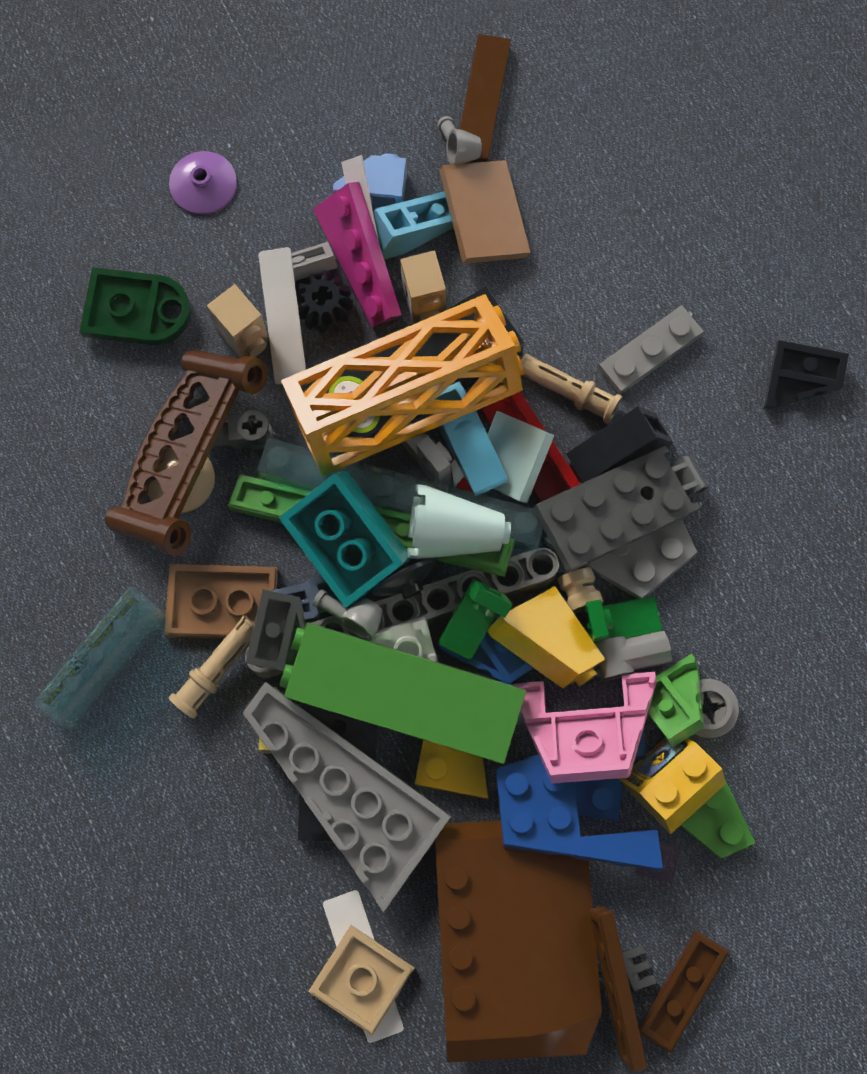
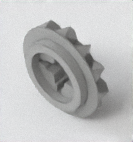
M701 679L702 705L705 694L710 704H716L717 706L723 704V707L713 713V724H711L707 715L703 714L704 728L695 734L700 738H717L729 732L735 725L739 714L738 701L734 692L721 681Z

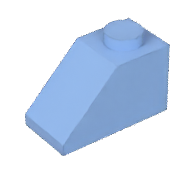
M383 154L381 156L371 155L363 161L372 209L404 202L407 180L406 158H400L394 154ZM344 176L334 183L333 194L346 185Z

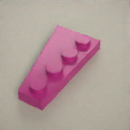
M347 183L313 208V211L371 327H379L402 314L360 183Z

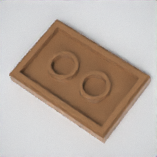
M506 160L442 165L439 172L462 263L527 258L531 252Z
M169 564L164 635L173 638L224 639L243 615L255 623L262 589L269 591L278 589V567Z

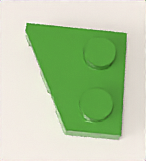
M692 653L656 676V688L648 712V716L672 748L704 728L699 666Z
M727 782L726 785L680 825L684 831L700 841L718 859H722L755 844V840Z

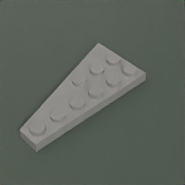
M265 682L244 710V716L268 750L273 754L289 780L297 788L306 804L384 912L451 816Z

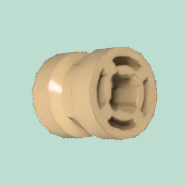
M591 567L577 569L558 578L561 590L566 592L568 597L566 603L574 614L581 613L586 602L601 599V603H604L600 591L594 587L595 576Z

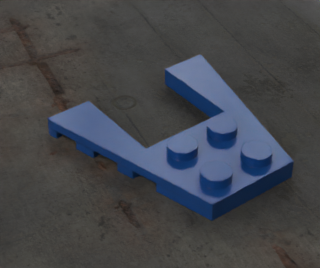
M643 732L635 760H645L646 758ZM539 754L496 769L504 848L548 855L560 854L572 856L574 859L586 861L591 859L610 862L617 866L630 868L635 866L652 869L655 872L662 871L663 864L658 830L581 837L574 782L552 783Z

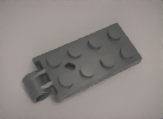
M665 445L536 504L533 510L567 573L697 512L701 508L698 501L692 504L690 499L705 491L709 486L692 456L689 455L681 458L670 465L665 457L669 452ZM641 489L650 490L652 499H644L640 493Z

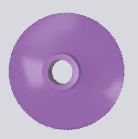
M208 151L195 152L182 158L173 168L169 179L170 193L176 204L183 210L196 215H209L220 211L230 203L237 188L236 174L230 162L223 156ZM200 175H207V177L202 181H197L195 179Z

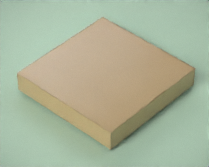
M350 925L308 992L373 1035L415 967Z

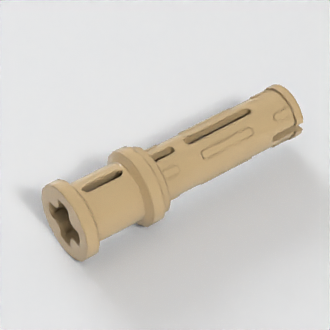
M527 353L521 359L525 374L522 376L575 402L574 406H576V409L580 411L586 409L602 417L603 422L606 424L611 422L623 396L619 394L613 396L597 388L596 383L593 381H586L584 383Z
M243 615L200 668L196 667L189 672L190 678L176 694L172 693L168 697L178 709L193 719L197 716L196 710L210 693L215 694L218 691V681L250 644L254 622Z

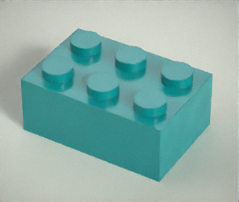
M348 470L334 473L279 517L280 521L345 608L359 601L373 587L393 575L412 560L408 558L406 548Z

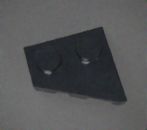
M778 340L776 342L764 409H772L839 391L843 387L849 353Z

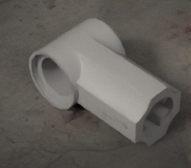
M665 631L626 639L624 636L614 637L595 643L605 658L599 664L603 681L622 678L623 674H634V671L672 662L671 646Z

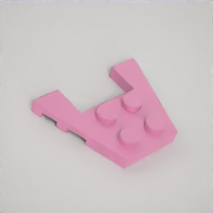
M655 672L623 674L624 706L546 713L544 681L511 684L526 690L520 715L552 783L630 777L656 688Z

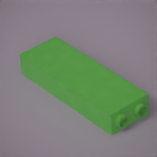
M309 622L306 623L305 630L297 627L291 650L298 651L293 666L285 665L279 685L286 688L284 697L504 764L526 690Z

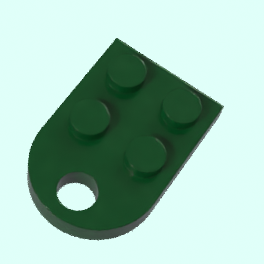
M92 267L79 332L82 337L147 345L166 344L178 338L187 328L191 318L190 301L183 287L169 277ZM171 305H178L182 308L181 314L175 319H167L163 316L165 309Z

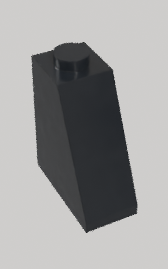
M637 406L567 452L566 455L571 462L569 467L579 482L584 483L665 445L668 447L674 442L656 413Z

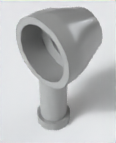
M449 116L439 119L437 126L447 140L446 152L450 164H464L480 157L482 151L480 137L465 130L456 129L453 119Z
M323 589L317 593L312 604L316 608H322L340 619L342 624L351 633L367 641L372 640L376 634L383 612L375 602L367 598L362 599L350 608H345L341 602L329 596Z

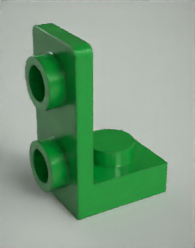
M473 578L439 639L440 645L467 659H472L496 614L506 618L513 604L505 594Z
M654 597L602 606L600 599L586 602L582 611L587 633L594 643L621 636L629 639L662 630Z

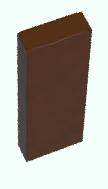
M694 930L638 1026L639 1032L672 1053L730 951L699 931Z

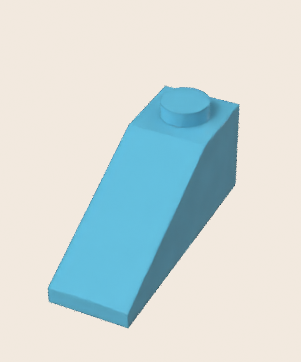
M445 191L376 208L373 212L379 245L384 260L403 255L454 228Z

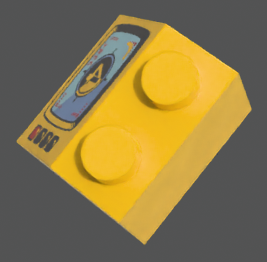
M664 738L646 754L645 760L638 761L632 767L629 778L618 779L670 834L726 785L723 769L696 742L688 738L673 748Z

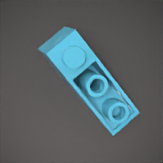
M459 381L450 385L435 400L461 401L466 392ZM476 411L437 427L475 496L509 482Z

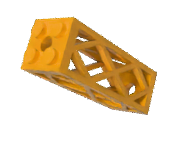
M486 294L281 380L298 426L321 475L325 476L523 391L521 375L525 374V370L517 355L521 351V346L514 331L507 332L504 327L506 326V321L498 305L493 307ZM475 313V320H459ZM433 333H462L438 356L414 357ZM404 343L390 357H371ZM345 370L374 371L352 393H326ZM479 377L461 401L435 400L456 379ZM312 381H315V382L303 393V391H302V389H301V386H303V385H305V384H308V383H310V382H312ZM499 383H503L502 386L493 389ZM434 414L430 417H427L423 420L406 426L417 415ZM368 416H391L374 438L346 437ZM334 452H346L332 459L329 454Z

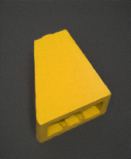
M555 586L509 611L506 618L500 616L487 630L493 639L562 689L575 681L578 686H581L597 675L594 668L605 660Z

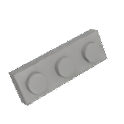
M681 305L600 363L598 370L615 391L621 395L700 338L704 331Z

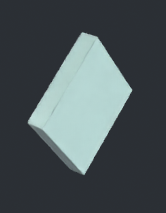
M496 411L487 435L509 482L493 489L518 501L527 503L554 435L505 413Z

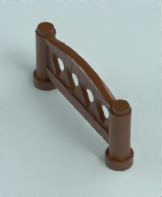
M191 350L183 355L181 366L186 373L161 407L143 440L130 474L124 501L121 506L113 507L106 513L105 523L111 531L153 544L160 552L172 556H178L188 548L191 541V528L186 521L178 518L238 392L255 394L264 387L267 380V367L264 361L259 358L243 356L238 359L200 350ZM203 385L210 397L209 400L187 409L188 403L194 398L195 389ZM187 416L194 427L193 433L172 441L174 433L179 429L180 420ZM169 448H172L179 459L178 464L157 472L159 464L164 460V453ZM157 479L164 492L163 496L142 504L143 497L148 493L149 484Z

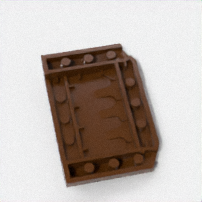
M501 820L446 823L435 839L447 1063L586 1055L602 1013L597 950L589 916L590 909L593 908L589 861L574 859L572 856L560 854L548 855L504 848Z

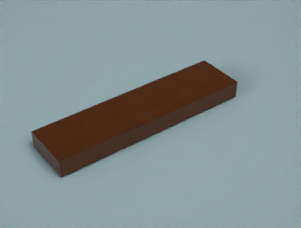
M478 34L459 128L481 139V155L478 159L470 162H488L511 46V39L483 34Z
M603 906L590 909L589 916L621 1061L634 1072L648 1069L614 913Z

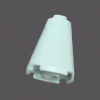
M416 485V491L421 497L414 496L408 538H413L412 547L415 548H407L408 558L425 559L500 551L502 544L509 543L511 522H505V515L503 513L426 485Z

